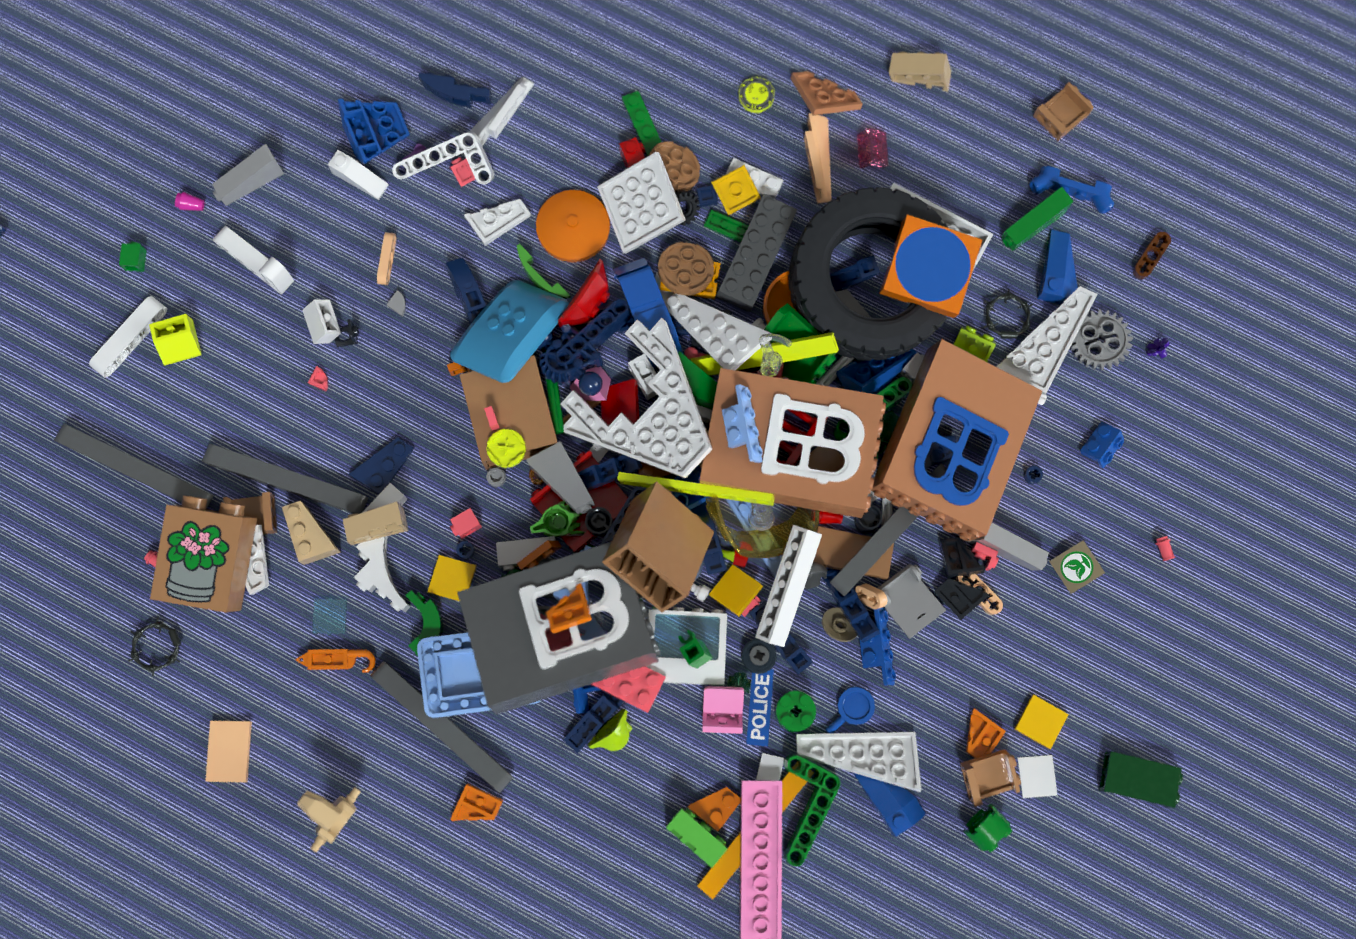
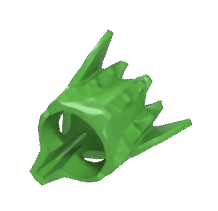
M561 501L547 509L540 520L530 526L531 534L543 533L549 537L582 536L586 532L573 530L580 526V523H576V521L583 514H577L575 511H572L569 505H565L566 503Z

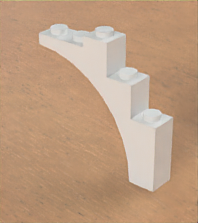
M390 483L362 513L394 502H398L403 506L407 498ZM388 536L359 543L356 547L360 550L358 555L366 562L369 559L370 561L354 577L358 581L356 585L364 592L368 590L371 593L378 588L376 592L383 599L387 596L392 601L390 605L399 612L401 609L406 612L410 605L399 594L388 569L386 554Z

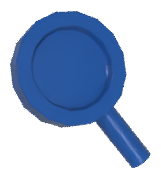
M859 687L849 688L844 691L837 702V710L840 716L825 731L828 734H833L844 722L860 725L869 721L875 710V703L871 694Z

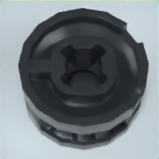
M603 507L591 509L585 516L587 530L594 536L606 535L613 524L610 512Z

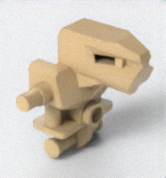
M354 787L345 798L339 796L333 803L310 791H306L297 805L312 821L318 824L315 829L318 836L310 847L313 851L317 852L326 841L329 843L334 841L343 826L357 808L354 802L361 793L360 790Z

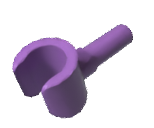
M417 144L414 147V151L402 158V160L425 151L426 147Z

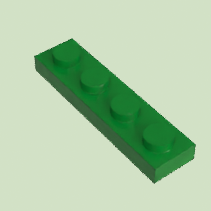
M639 91L623 96L622 102L648 157L652 149L661 143V140Z

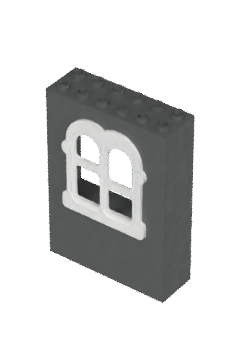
M611 542L457 592L487 706L496 715L659 662L657 655L661 653L655 638L651 637L655 634L649 619H646L649 615L644 601L640 600L643 596L602 562ZM589 580H596L602 583L605 590L603 598L588 607L590 614L598 611L610 613L614 618L613 629L606 635L582 641L577 625L569 628L573 644L554 652L550 651L545 635V630L550 627L548 619L542 620L540 618L536 599L565 588L571 594L576 589L575 586Z

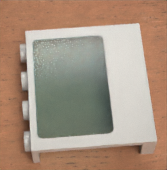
M655 606L653 610L649 609L648 619L655 634L651 637L655 638L661 654L657 655L659 662L647 665L646 667L665 676L666 678L663 683L724 686L727 613L717 609H713L711 613L704 612V609L693 608L692 612H689L679 607H674L672 611L666 610L663 613ZM688 629L694 632L695 638L705 643L713 657L698 669L688 665L679 649L685 644L679 641L678 636L681 635L687 640L689 638Z

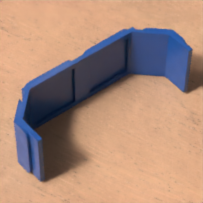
M642 258L614 268V278L618 279L634 321L638 319L651 330L663 318L667 322L677 352L680 351L683 354L676 329L646 259ZM649 359V362L651 363L653 369H658V367Z

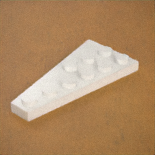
M1080 286L996 367L1042 390V393L1046 395L1097 294Z
M673 293L664 301L668 312L723 369L736 370L773 337L770 332L685 295Z
M915 732L796 734L797 756L921 792Z

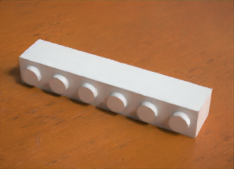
M793 525L755 636L756 638L770 644L785 646L822 534Z

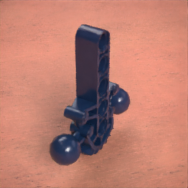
M623 299L614 301L579 333L571 328L569 324L562 325L560 340L552 341L553 336L552 332H550L537 348L538 350H546V353L540 354V366L548 380L551 379L554 384L558 382L561 386L564 382L570 385V381L577 378L579 380V389L582 393L588 396L598 394L602 389V378L595 372H586L585 367L589 365L590 367L593 365L601 367L603 365L601 354L596 349L630 320L631 312L628 303Z

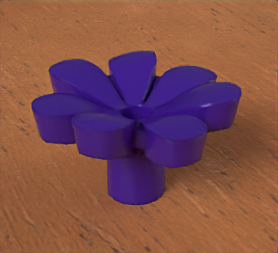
M1166 337L1162 338L1161 341L1159 338L1155 339L1154 344L1150 343L1147 345L1149 350L1146 354L1148 356L1159 355L1160 358H1165L1167 356L1165 348L1169 346V340Z

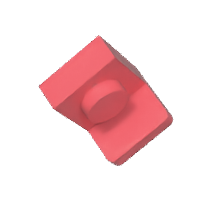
M459 157L451 161L453 165L450 166V169L461 187L475 180L466 158L462 159Z
M978 542L973 544L971 551L975 553V557L981 560L988 559L985 570L989 571L991 568H995L999 560L996 557L998 551Z

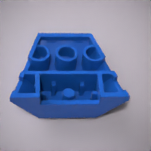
M338 99L342 126L355 157L363 164L410 136L397 103L378 101L363 103L361 100L348 102L344 101V99Z

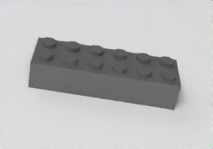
M763 194L716 295L717 298L750 313L798 209Z

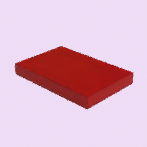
M635 379L609 386L607 400L601 401V416L608 426L620 413H623L633 424L639 419L638 384Z

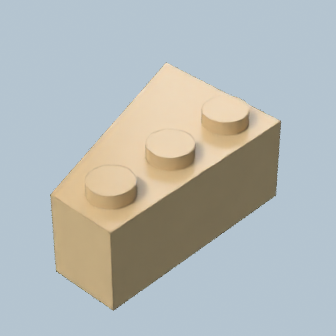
M899 52L892 53L889 74L892 82L914 86L916 82L926 84V88L930 89L932 86L943 87V91L948 92L951 69L947 54L940 52L934 54Z
M302 501L282 507L298 562L306 565L341 553Z

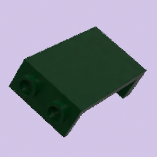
M1107 751L1104 756L1099 791L1160 804L1168 808H1176L1180 800V793H1178L1179 785L1183 781L1182 768Z

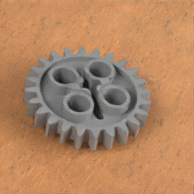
M1099 310L1097 315L1091 311L1090 317L1086 316L1072 343L1075 345L1070 349L1071 351H1077L1074 354V358L1081 357L1079 363L1086 361V368L1092 364L1093 370L1100 366V370L1103 371L1106 365L1110 370L1112 363L1117 367L1119 365L1118 360L1124 362V355H1129L1130 352L1127 349H1131L1132 344L1128 342H1131L1133 337L1127 335L1132 330L1125 329L1128 323H1121L1123 317L1118 320L1116 319L1117 313L1109 316V310H1107L1105 315H1102V311ZM1103 326L1111 327L1112 331L1105 332ZM1091 331L1093 337H1086L1084 332ZM1115 343L1118 349L1113 350L1108 344ZM1096 348L1099 354L1093 355L1090 349Z

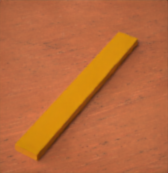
M798 761L791 768L792 770L798 767ZM809 769L808 777L811 778L814 772ZM790 772L782 779V813L807 783V781ZM741 832L697 885L711 899H714L740 866Z

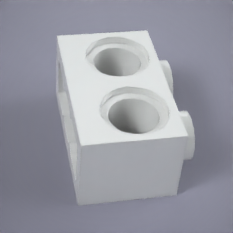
M643 354L628 362V368L645 398L649 400L658 395L648 385L656 375V372L646 355Z

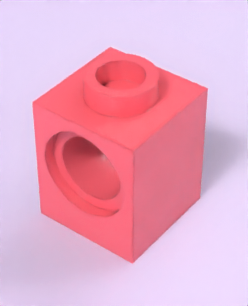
M471 508L450 519L453 524L450 526L455 536L459 535L462 539L482 528Z

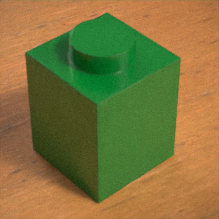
M138 242L122 243L119 265L125 271L144 272L147 251Z

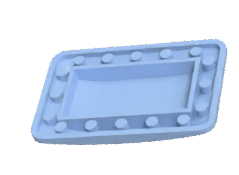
M468 633L429 637L419 641L417 654L423 704L427 716L439 718L491 711L487 706Z

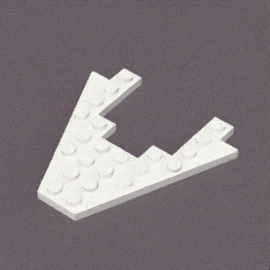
M661 318L649 330L637 319L624 334L660 369L648 383L660 397L635 424L623 413H620L608 426L588 403L573 390L561 403L572 416L564 424V433L686 478L710 453L712 446L667 322Z

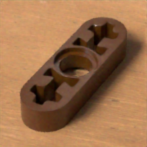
M1159 232L1153 237L1133 268V275L1137 279H1146L1151 274L1171 243V237L1168 233ZM1159 239H1164L1162 245L1159 248L1156 247L1160 241ZM1149 251L1156 254L1155 260L1148 258L1147 253ZM1145 263L1148 264L1147 267L1145 268L1144 272L1141 273V272H1140V270H1141L1140 268H1141Z

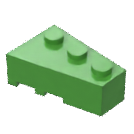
M681 808L666 828L713 868L727 851L725 847L727 842L719 835L716 837L709 833L711 828L703 821L700 824L695 821L696 815L688 808L685 811Z

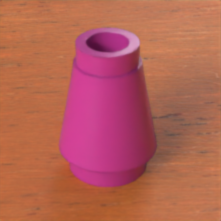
M185 192L177 193L175 207L180 210L203 211L205 200Z

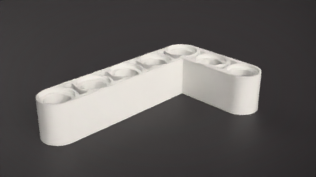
M466 132L400 161L393 166L392 170L396 178L405 179L464 153L478 183L484 185L491 182L494 178V171L478 136L474 132ZM467 135L473 138L472 146L465 143ZM450 143L456 145L457 150L455 153L449 151L448 145ZM433 150L440 154L439 160L432 158ZM474 153H478L481 156L480 163L474 162ZM416 158L422 159V168L416 166ZM400 165L405 166L407 170L405 175L400 174L398 170ZM484 170L488 172V180H483L481 178V171Z
M224 226L212 239L223 250L281 295L294 282V279L279 261L273 257L270 259L265 257L227 226Z

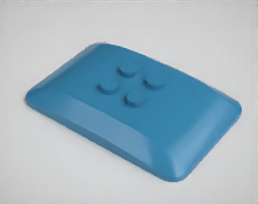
M513 280L503 287L475 318L452 349L450 357L453 362L496 381L507 383L516 376L557 325L559 318L569 303L565 298L522 281Z

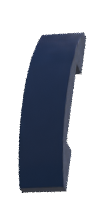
M872 255L856 261L857 264L831 273L830 280L835 292L848 289L878 275L880 271L875 256Z
M765 601L749 612L758 627L767 604ZM788 634L784 647L772 644L797 675L814 663L790 634Z

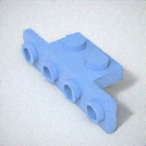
M738 384L735 386L738 404L722 410L729 448H736L746 444L749 460L761 463L763 452L758 441L759 432L755 425V412L750 400L751 392L748 387Z

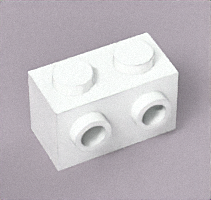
M313 300L303 309L313 344L330 343L341 334L330 300Z

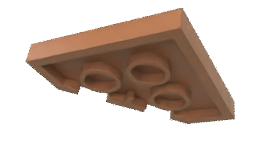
M809 71L792 73L791 80L812 115L861 109L863 103L855 91L840 89L837 87L838 84L824 79V81L814 77L815 74Z

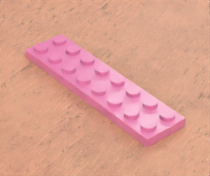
M741 780L740 939H781L782 781Z

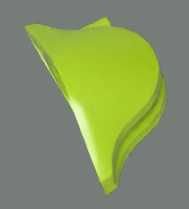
M623 708L607 721L587 746L591 749L602 747L610 751L622 749L627 744L629 732L632 730L631 725L626 721L627 710Z

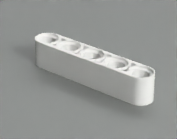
M153 296L147 297L91 358L89 365L103 377L110 376L149 334V324L158 322L165 316L167 307Z

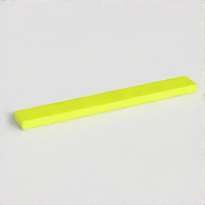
M833 332L766 344L735 371L837 353L839 348ZM711 355L690 359L707 375L719 374L720 368H722Z
M619 472L617 478L624 485L648 488L655 482H658L662 487L673 492L770 506L774 505L775 500L771 493Z

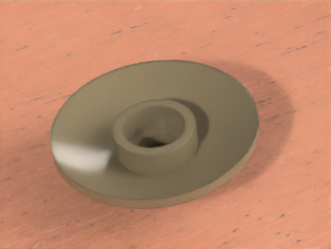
M831 608L824 613L822 626L831 638L841 642H849L857 637L856 632L840 608Z

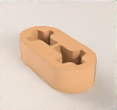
M866 583L855 588L862 604L873 609H879L887 605V597L882 590Z

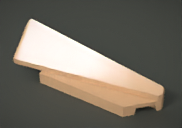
M809 113L807 119L809 131H805L804 144L817 204L832 200L828 119Z

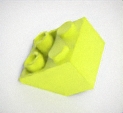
M187 314L149 324L154 345L164 365L202 355L194 322Z

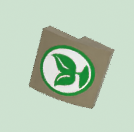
M1084 540L1049 561L1070 594L1105 573Z

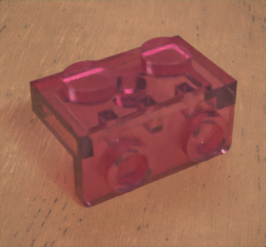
M867 128L859 133L857 142L860 168L864 169L869 165L880 168L887 167L886 132Z

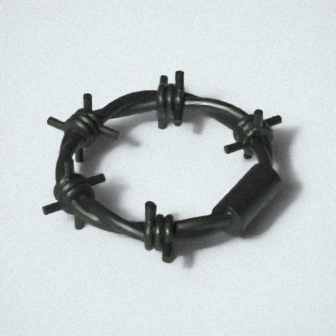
M1008 289V293L999 295L990 302L984 300L987 303V325L983 328L987 327L1003 339H1016L1018 335L1026 330L1032 332L1029 329L1031 326L1029 307L1033 304L1029 305L1010 293V289ZM1003 299L1005 304L1007 303L1006 300L1010 299L1020 302L1021 306L1018 309L1022 307L1025 310L1027 319L1026 322L1020 321L1024 324L1019 332H1000L996 330L995 326L998 323L994 325L990 320L989 313L990 310L996 311L993 307L997 300Z
M157 617L155 623L136 630L135 633L131 631L134 635L130 655L132 659L128 660V662L134 660L142 668L152 672L153 677L155 671L161 670L175 663V661L180 663L177 656L181 641L176 629H171L162 621H158L159 617ZM161 628L169 630L168 634L175 649L169 658L166 655L164 656L168 659L164 665H153L152 660H150V665L143 664L140 661L138 653L142 652V650L136 652L135 646L138 639L142 636L146 638L143 634L146 629H159L158 633H161Z

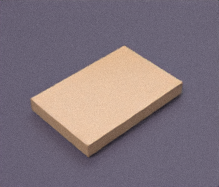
M210 721L205 782H248L251 721Z

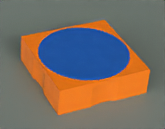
M907 215L902 221L895 243L894 255L887 268L879 294L903 302L915 303L927 310L955 318L959 315L982 239Z

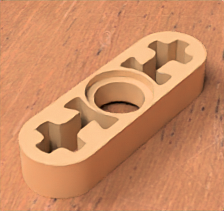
M385 232L377 273V283L381 285H388L390 281L396 246L395 233Z
M976 574L970 575L968 579L971 583L977 582L972 587L980 586L985 592H988L991 596L988 600L991 603H997L995 606L997 610H991L989 608L991 605L988 601L981 602L979 606L989 615H996L1001 612L1003 603L1000 598ZM956 576L957 581L971 585L967 580L962 581L963 576Z

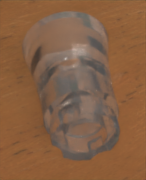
M752 503L748 514L749 524L752 528L759 531L769 529L775 521L772 506Z

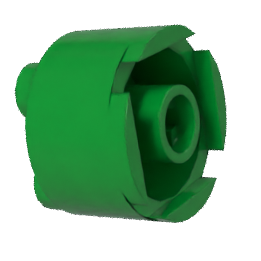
M788 692L778 700L774 711L775 718L779 725L789 732L805 730L812 725L816 716L814 701L804 692ZM794 706H796L797 710H800V713L797 714V717H794V714L790 713V710L794 709Z
M992 804L987 805L989 809L986 811L980 809L971 817L966 824L969 827L968 830L964 829L963 832L981 851L988 850L991 853L998 847V842L1002 838L1010 835L1012 829L1010 822Z

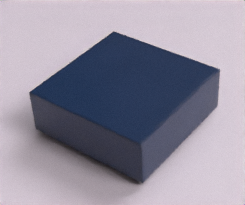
M713 185L696 188L697 198L700 202L699 207L718 204Z

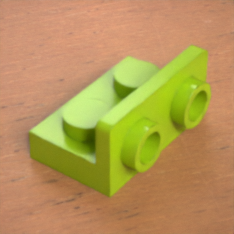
M961 326L953 345L987 362L996 345V342L993 341L994 338L985 333L983 336L977 334V330L970 326H966V328Z

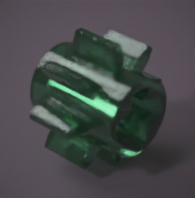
M736 672L733 676L729 675L727 687H741L744 689V694L745 692L749 693L752 680L747 679V674Z

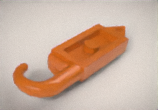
M365 649L308 650L307 653L296 659L297 662L306 666L307 670H349L354 666L356 657H366L369 659L370 664L367 668L362 669V673L371 671L376 663L374 654Z

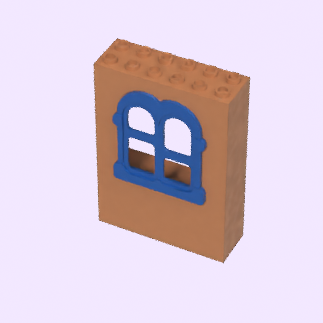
M941 339L926 351L875 474L871 491L879 498H886L892 501L891 503L897 507L908 509V512L913 515H920L926 518L925 520L931 524L942 526V529L947 532H954L960 535L959 537L965 541H972L986 536L1042 390ZM943 415H948L963 423L964 427L957 443L937 433ZM972 429L992 439L982 466L962 456ZM932 442H936L953 452L947 470L940 478L929 476L924 468V462ZM957 465L975 472L978 476L973 489L969 492H961L953 484V475Z

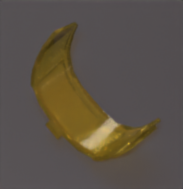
M718 497L706 498V509L726 542L729 541L740 555L748 558H770L783 555L793 525L816 532L819 524L818 510L798 507L789 520L779 525L752 531H736L725 525Z

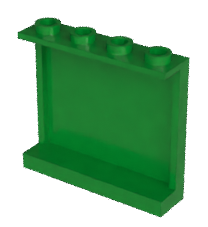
M787 303L776 312L764 330L770 332L773 337L764 345L821 335V333ZM836 353L784 362L782 379L816 384L815 379H820L827 371L824 369L826 365L829 367L836 360L834 356Z

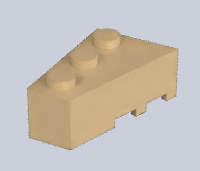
M398 502L371 509L361 514L348 515V518L343 519L347 542L350 545L409 531L404 508Z

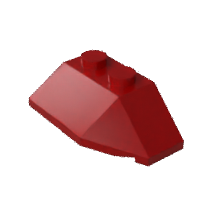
M601 259L598 260L559 318L558 323L560 327L566 324L574 326L588 323L591 318L594 319L599 313L601 303H605L609 298V286Z

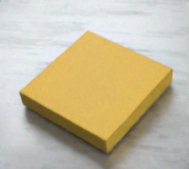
M745 165L711 182L728 216L761 199Z
M439 555L427 592L459 601L457 592L471 587L477 566Z
M732 564L709 593V596L739 617L763 586Z
M1032 695L1014 730L1051 749L1069 714Z

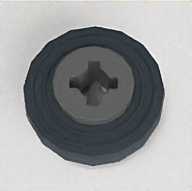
M760 639L749 641L744 646L741 654L745 668L756 674H763L771 670L777 659L774 646Z

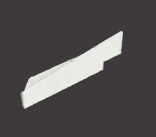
M521 77L469 131L474 132L478 136L482 146L489 136L497 139L533 87V82L525 77ZM467 135L465 141L472 145L473 138Z

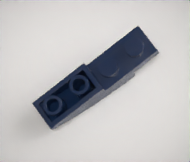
M430 72L425 74L419 73L418 75L423 87L449 103L467 108H472L473 102L491 104L492 96L490 89L479 86L476 88L466 84L457 85L456 79L450 75L439 76Z
M462 257L446 262L445 266L457 298H460L468 322L471 325L486 307V304L471 270Z
M705 501L690 511L698 515L701 521L714 531L703 558L709 576L727 571L710 508L708 502Z

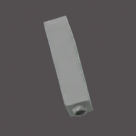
M265 144L212 184L215 189L213 194L218 202L222 200L225 206L284 173Z
M561 441L526 459L530 468L577 514L587 513L595 505Z
M991 523L986 536L967 541L971 544L978 542L998 551V556L1032 571L1042 570L1048 561L1049 552L994 523Z

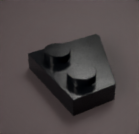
M960 537L940 539L939 544L947 577L985 572V567L976 561L975 555L966 548L965 543Z
M948 578L934 591L960 620L989 596L988 592L952 578Z

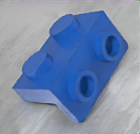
M1101 421L1080 452L1082 455L1097 461L1099 467L1104 468L1106 464L1112 461L1116 450L1122 447L1124 443L1123 434L1120 429Z

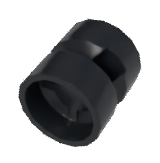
M870 505L868 512L864 513L862 518H854L856 529L864 534L874 532L882 522V513L877 506Z

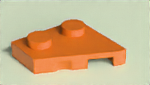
M547 540L520 560L517 565L521 570L536 567L538 562L550 557L562 546L558 541Z
M581 583L575 586L576 589L568 597L565 595L557 605L546 612L552 633L592 620Z
M975 708L972 709L966 752L973 758L991 754L1006 731Z
M467 783L450 820H494L504 800Z
M725 787L690 804L688 808L718 832L740 804L741 798L728 787Z

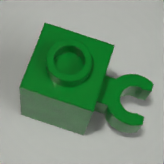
M688 629L689 638L687 640L681 635L678 636L679 641L685 644L679 649L688 665L698 669L713 657L705 643L695 638L694 632Z

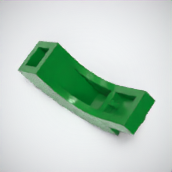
M411 590L405 596L417 607L423 616V629L421 633L408 645L418 656L417 645L419 641L424 638L442 636L443 620L434 601L429 599L424 603L426 599L419 591L415 594Z

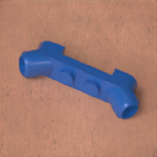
M1041 167L1039 176L1032 178L1030 181V189L1037 195L1048 189L1057 191L1063 187L1068 195L1075 196L1078 200L1093 202L1100 214L1109 212L1115 204L1110 197L1112 187L1109 184L1096 180L1094 185L1090 186L1059 176L1061 169L1055 167Z

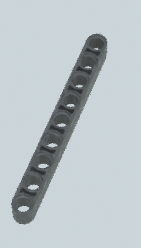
M64 423L54 441L182 502L183 495L207 499V509L214 497L198 487Z
M208 444L201 461L212 467L352 514H361L368 501V497L213 444Z
M940 463L929 476L940 478L945 474L947 468ZM899 507L831 580L830 584L845 596L918 516L909 513V510L904 507Z
M383 661L370 675L499 793L514 778L448 717L431 718L427 716L424 710L422 694L387 662Z

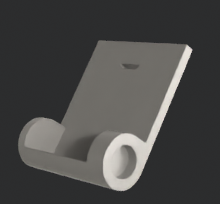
M908 564L878 587L887 597L885 610L909 639L946 611L921 581L922 571L916 564Z

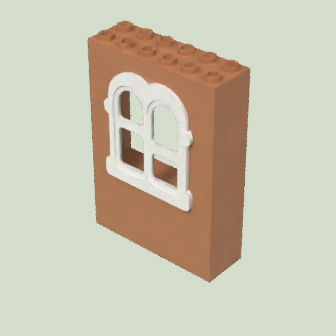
M720 368L708 432L712 450L703 459L700 483L771 493L775 498L774 503L862 518L863 514L868 512L871 503V497L868 494L871 493L874 484V478L871 475L874 474L877 465V459L874 457H876L880 446V440H877V438H879L883 427V421L880 420H882L886 408V403L883 402L884 396ZM738 384L748 387L751 392L750 400L755 412V425L759 432L758 441L763 452L761 463L749 460L746 444L736 448H729L722 410L738 404L735 388ZM790 409L816 414L818 419L815 435L810 437L782 431L784 412ZM828 416L844 419L848 423L850 432L844 440L833 441L823 437L825 420ZM785 440L802 444L801 460L798 466L780 464L776 461L780 441ZM820 446L840 451L845 459L843 468L837 472L810 469L808 461L811 447Z

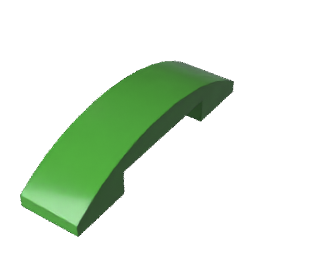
M518 244L517 251L522 267L535 286L562 298H571L558 282L551 287L531 266L534 263L532 256Z

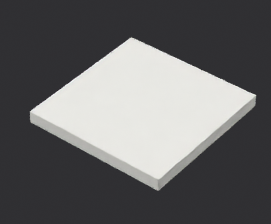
M654 152L597 186L622 252L625 254L686 221L659 152Z

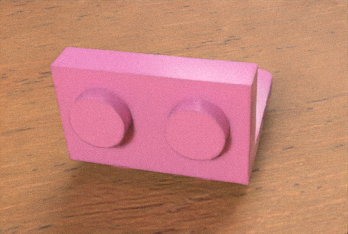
M706 686L704 688L702 732L742 734L743 688Z

